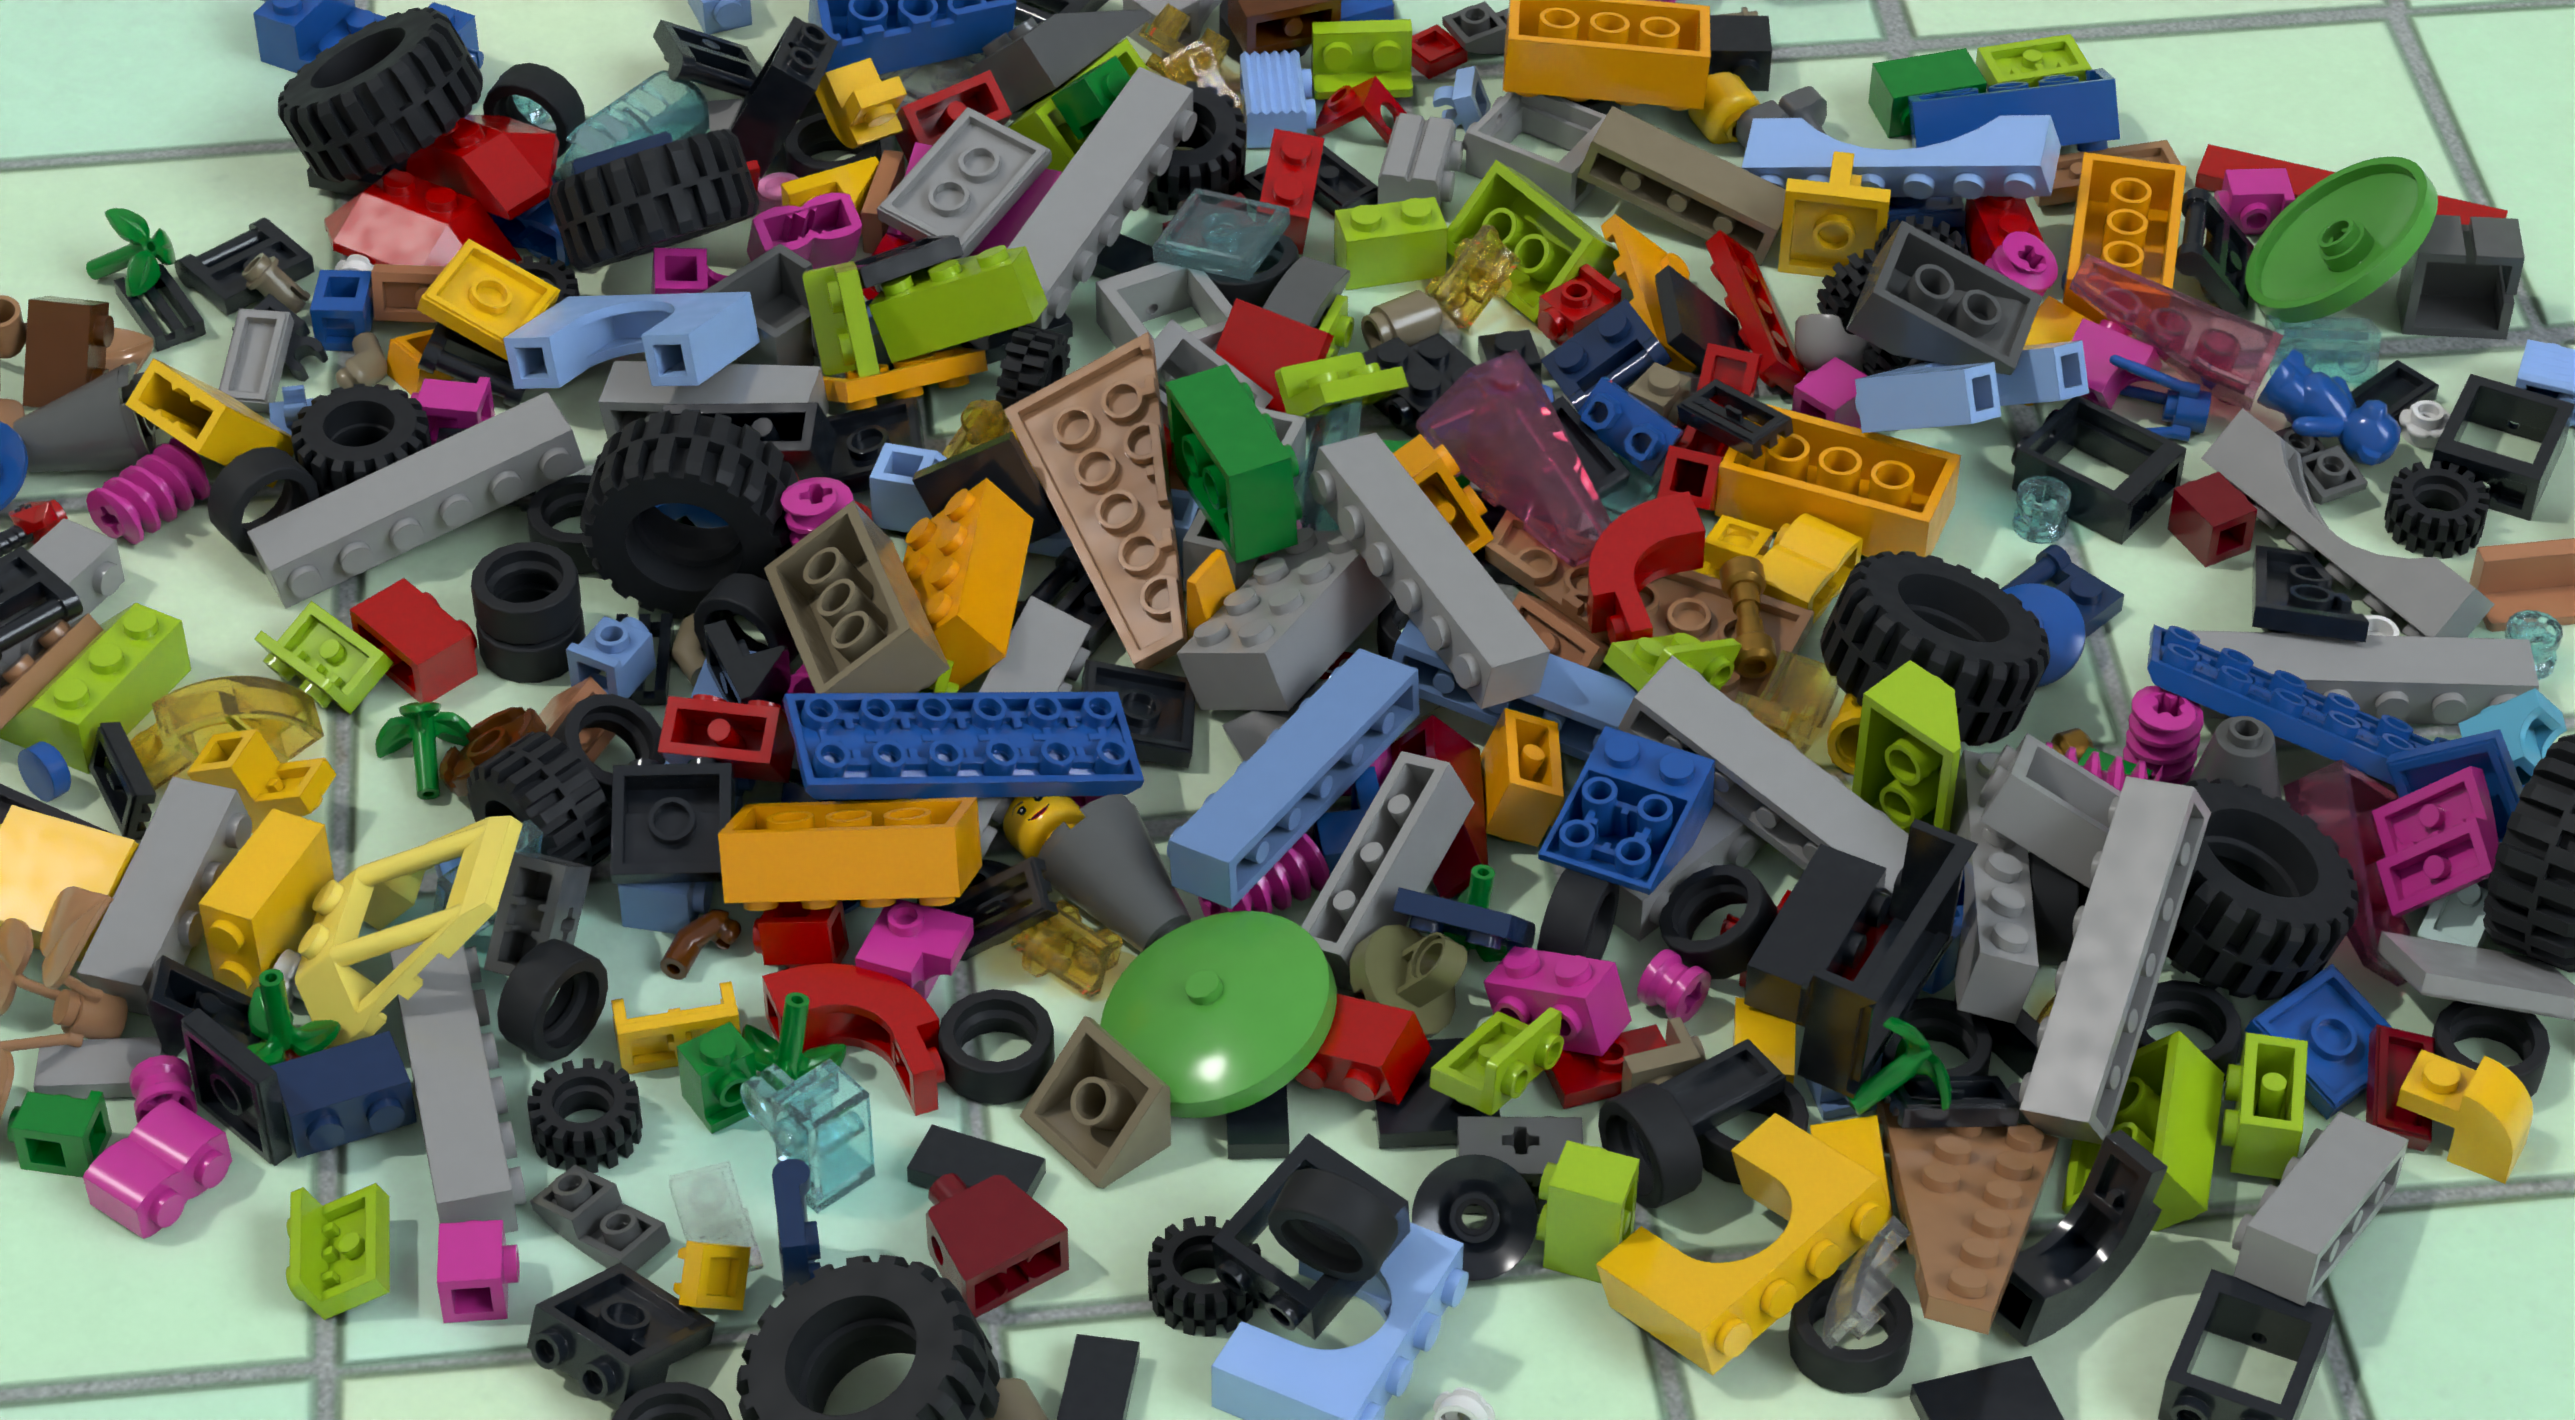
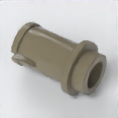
M264 253L256 256L242 272V277L247 280L246 287L249 290L256 288L264 297L271 294L297 314L305 306V302L309 300L310 294L299 287L277 266L279 260L276 257L268 258Z

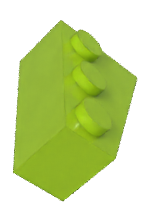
M1000 245L987 249L978 255L943 261L883 282L881 284L882 290L868 306L891 363H895L1033 323L1046 308L1048 301L1026 246L1007 249L1005 245Z

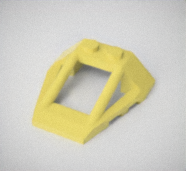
M513 816L487 817L429 841L424 845L361 865L341 881L330 880L321 888L312 905L313 910L316 911L312 927L305 933L298 946V953L302 956L294 980L312 1021L333 1020L341 1026L337 1037L324 1050L373 1036L387 1022V1015L381 1011L398 994L409 1000L423 986V979L417 976L438 953L449 959L497 911L523 823ZM461 857L446 909L383 929L415 905L426 870L433 868L437 864ZM363 921L378 930L358 938ZM423 942L378 985L349 966Z

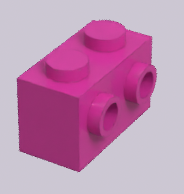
M1514 946L1483 982L1493 1015L1499 1011L1530 1025L1549 1007L1561 1011L1560 1036L1564 1039L1563 1050L1602 1057L1632 1021L1615 962Z

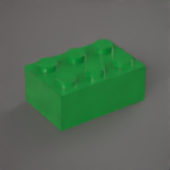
M1227 364L1165 382L1173 469L1235 563L1244 562L1297 545L1296 521L1302 519L1300 500L1293 484V478L1299 475L1297 457L1293 448L1289 444L1283 445L1277 437L1275 425L1268 413L1261 414L1256 407L1250 386L1246 382L1240 383Z

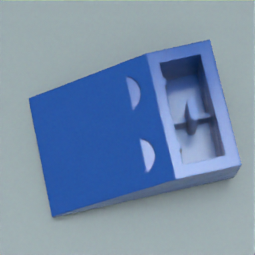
M1605 726L1538 853V859L1650 895L1693 847L1714 805L1715 760Z

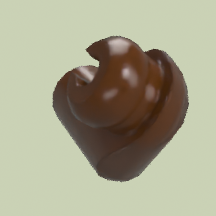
M712 909L682 927L677 932L660 962L662 972L672 979L682 980L686 978L700 951L710 940L719 949L723 950L729 949L730 945H733L742 931L740 923L729 918L728 911Z

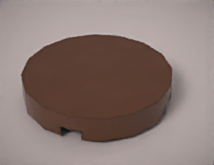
M510 707L489 716L469 730L470 732L465 736L470 742L461 751L454 746L446 752L439 768L441 780L451 793L458 797L467 796L469 793L466 786L467 778L470 777V772L475 767L532 731L535 733L539 731L546 733V725L536 711L530 707L526 711L523 707Z

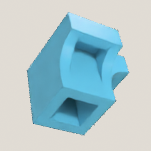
M2536 688L2504 703L2486 707L2478 715L2458 723L2462 738L2500 729L2522 785L2530 781L2534 768L2540 759H2544L2547 749L2555 739L2567 731L2563 713Z

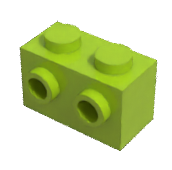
M1435 197L1410 198L1399 202L1360 205L1355 208L1335 210L1334 260L1336 266L1350 270L1351 274L1345 290L1446 277L1448 228Z
M2246 1032L2240 1065L2228 1064L2224 1088V1100L2235 1102L2234 1110L2225 1109L2221 1131V1146L2232 1147L2230 1172L2281 1179L2290 1159L2293 1156H2298L2303 1134L2308 1041Z
M1566 1141L1558 1163L1548 1162L1546 1164L1539 1187V1199L1547 1201L1542 1208L1536 1230V1240L1545 1242L1543 1268L1602 1283L1596 1263L1634 1232L1640 1159L1614 1153L1601 1147Z

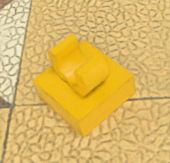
M687 1241L686 1247L678 1250V1258L684 1259L682 1282L674 1283L673 1288L674 1292L680 1295L679 1305L743 1311L751 1247Z

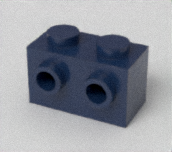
M390 1030L270 1066L277 1072L288 1135L297 1158L330 1150L343 1144L380 1133L390 1132L396 1128L417 1122L411 1082Z

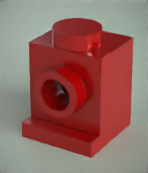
M1585 264L1579 267V276L1539 296L1538 329L1547 338L1562 345L1620 303L1622 289L1589 264Z
M838 900L836 906L826 909H805L802 907L801 901L779 902L778 907L765 910L760 918H756L753 925V946L757 954L763 955L764 965H785L789 969L811 964H841L849 949L842 900Z

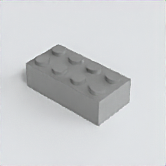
M1312 528L1298 529V544L1275 551L1268 560L1257 565L1253 571L1254 574L1237 591L1225 598L1224 605L1207 622L1199 625L1194 630V636L1176 653L1200 710L1289 711L1394 599L1381 580L1371 573L1367 562L1353 544L1343 537L1340 530L1314 531Z

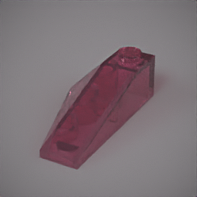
M2086 254L2069 287L2070 290L2102 315L2124 329L2129 336L2154 346L2160 360L2187 381L2201 384L2200 390L2212 392V396L2224 404L2238 406L2248 411L2251 410L2284 336L2089 254Z
M1517 349L1469 368L1417 420L1416 428L1433 449L1443 444L1461 470L1454 475L1455 477H1458L1460 474L1464 475L1483 490L1482 497L1494 507L1500 503L1524 522L1523 529L1567 564L1571 567H1576L1590 561L1595 543L1612 522L1544 388Z
M2341 759L2284 785L2285 800L2291 804L2289 808L2301 816L2304 814L2308 815L2318 823L2317 829L2324 836L2330 835L2338 844L2340 857L2348 859L2353 869L2354 880L2357 881L2359 904L2355 923L2346 935L2363 966L2398 987L2407 983V981L2376 950L2382 931L2410 936L2411 932L2402 916L2399 918L2392 916L2376 864L2377 861L2385 858V853L2372 811L2399 799V796Z

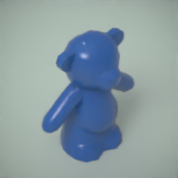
M2296 348L2277 367L2257 400V403L2283 413L2287 421L2292 424V430L2299 436L2338 437L2340 445L2348 457L2360 464L2372 466L2385 462L2394 454L2400 442L2401 427L2388 413L2386 403L2381 400H2367L2361 407L2356 408L2346 380L2339 376L2330 377L2323 372L2314 373L2305 364L2304 354Z

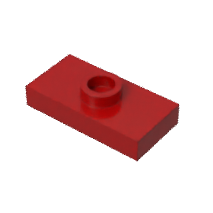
M1650 1025L1622 1032L1602 1057L1562 1050L1557 1063L1551 1069H1544L1563 1109L1621 1094L1624 1056L1665 1047L1667 1044L1657 1025Z

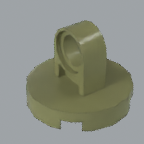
M1400 924L1382 926L1355 945L1349 961L1350 983L1354 993L1362 989L1367 1001L1414 1011L1426 1038H1431L1451 1022L1456 1008L1455 984L1465 970L1467 951L1464 946L1439 932L1424 937L1418 931Z

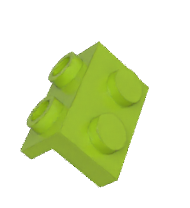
M310 601L278 641H275L262 630L254 638L269 653L263 662L287 682H290L295 675L304 681L299 686V689L324 709L333 702L350 715L394 663L385 653L313 601Z
M1549 1007L1528 1025L1497 1011L1431 1067L1429 1087L1455 1099L1461 1104L1471 1106L1492 1116L1511 1098H1518L1524 1092L1528 1083L1544 1069L1549 1070L1557 1063L1564 1046V1039L1560 1036L1562 1012Z
M374 1183L325 1205H321L304 1187L292 1191L290 1195V1218H288L286 1224L287 1233L290 1238L289 1266L286 1268V1280L295 1298L299 1301H305L323 1320H326L390 1293L389 1195L377 1183Z

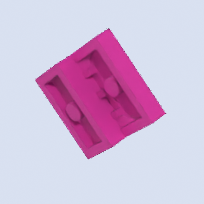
M2469 766L2372 811L2385 853V858L2377 861L2376 864L2392 916L2399 918L2489 878L2490 873L2494 869L2495 856L2498 850L2497 829L2489 790L2483 769Z

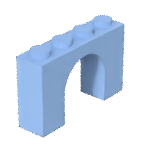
M750 292L568 296L503 338L514 389L561 388L587 369L599 363L645 352L652 386H699L760 343Z
M2082 340L2025 345L2017 366L2011 375L1996 373L1995 362L1954 366L1928 361L1855 379L1857 392L1855 405L1860 416L1862 433L1974 424L2001 417L2000 406L2062 401L2089 394Z
M1410 1222V1233L1383 1262L1379 1272L1373 1278L1367 1280L1354 1295L1373 1306L1385 1320L1383 1326L1373 1336L1359 1344L1341 1349H1315L1300 1345L1241 1321L1211 1366L1212 1407L1243 1420H1384L1385 1406L1392 1395L1400 1397L1406 1390L1412 1376L1413 1361L1420 1350L1428 1352L1434 1345L1440 1330L1441 1316L1448 1306L1457 1307L1465 1293L1469 1274L1462 1270L1464 1243ZM1299 1260L1300 1275L1318 1281L1324 1274Z

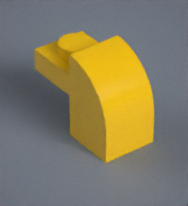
M871 58L825 72L815 94L831 129L846 147L851 149L903 131L897 118L896 110L907 95V92L899 76L881 81Z
M258 729L213 734L187 771L192 781L236 789L251 818V833L255 832L273 808L300 817L311 814L319 807L323 800L322 796L337 775L326 758L280 763Z
M2421 1049L2400 1088L2396 1106L2455 1128L2447 1161L2504 1184L2508 1180L2526 1144L2533 1119L2532 1100L2524 1084L2507 1067L2485 1055L2477 1070Z

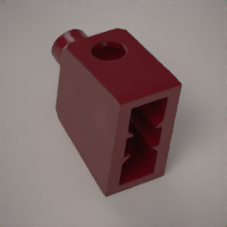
M949 1173L941 1176L930 1187L928 1198L934 1204L926 1213L927 1244L930 1256L942 1278H948L959 1290L975 1318L1069 1270L1068 1228L1006 1176L993 1175L969 1188L957 1174Z

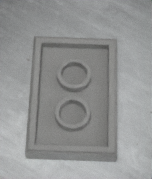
M967 107L878 206V220L916 240L928 236L954 235L959 238L964 254L952 259L968 257L1052 162L1051 149Z
M2384 931L2381 933L2376 951L2421 995L2575 1021V985L2552 965L2524 955Z

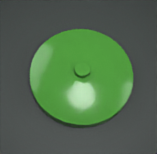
M2403 157L2373 158L2350 165L2329 175L2291 202L2272 221L2259 238L2249 257L2246 268L2245 284L2250 297L2266 316L2286 323L2316 320L2341 311L2360 301L2395 275L2423 243L2437 213L2438 195L2436 188L2417 163Z
M1224 912L1200 918L1180 926L1141 952L1129 964L1113 986L1102 1013L1100 1026L1170 1087V1110L1172 1117H1213L1241 1110L1267 1098L1288 1084L1309 1064L1324 1043L1335 1016L1337 1004L1336 982L1332 969L1319 944L1310 933L1298 924L1284 917L1266 912Z

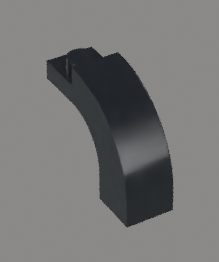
M2119 1130L2106 1135L2086 1183L2070 1211L2046 1237L2030 1248L2019 1252L1994 1322L2024 1347H2027L2061 1330L2093 1305L2123 1273L2153 1229L2162 1211L2153 1203V1200L2168 1166L2124 1131Z

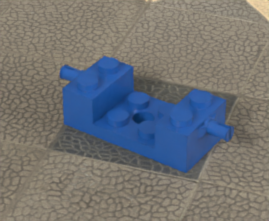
M262 0L265 3L253 13L261 62L297 73L305 64H309L316 59V55L326 48L329 49L336 45L340 39L350 33L354 34L374 21L379 22L386 19L385 16L355 7V0ZM435 2L430 4L429 8L447 15L477 67L480 69L483 65L484 54L479 51L475 15Z

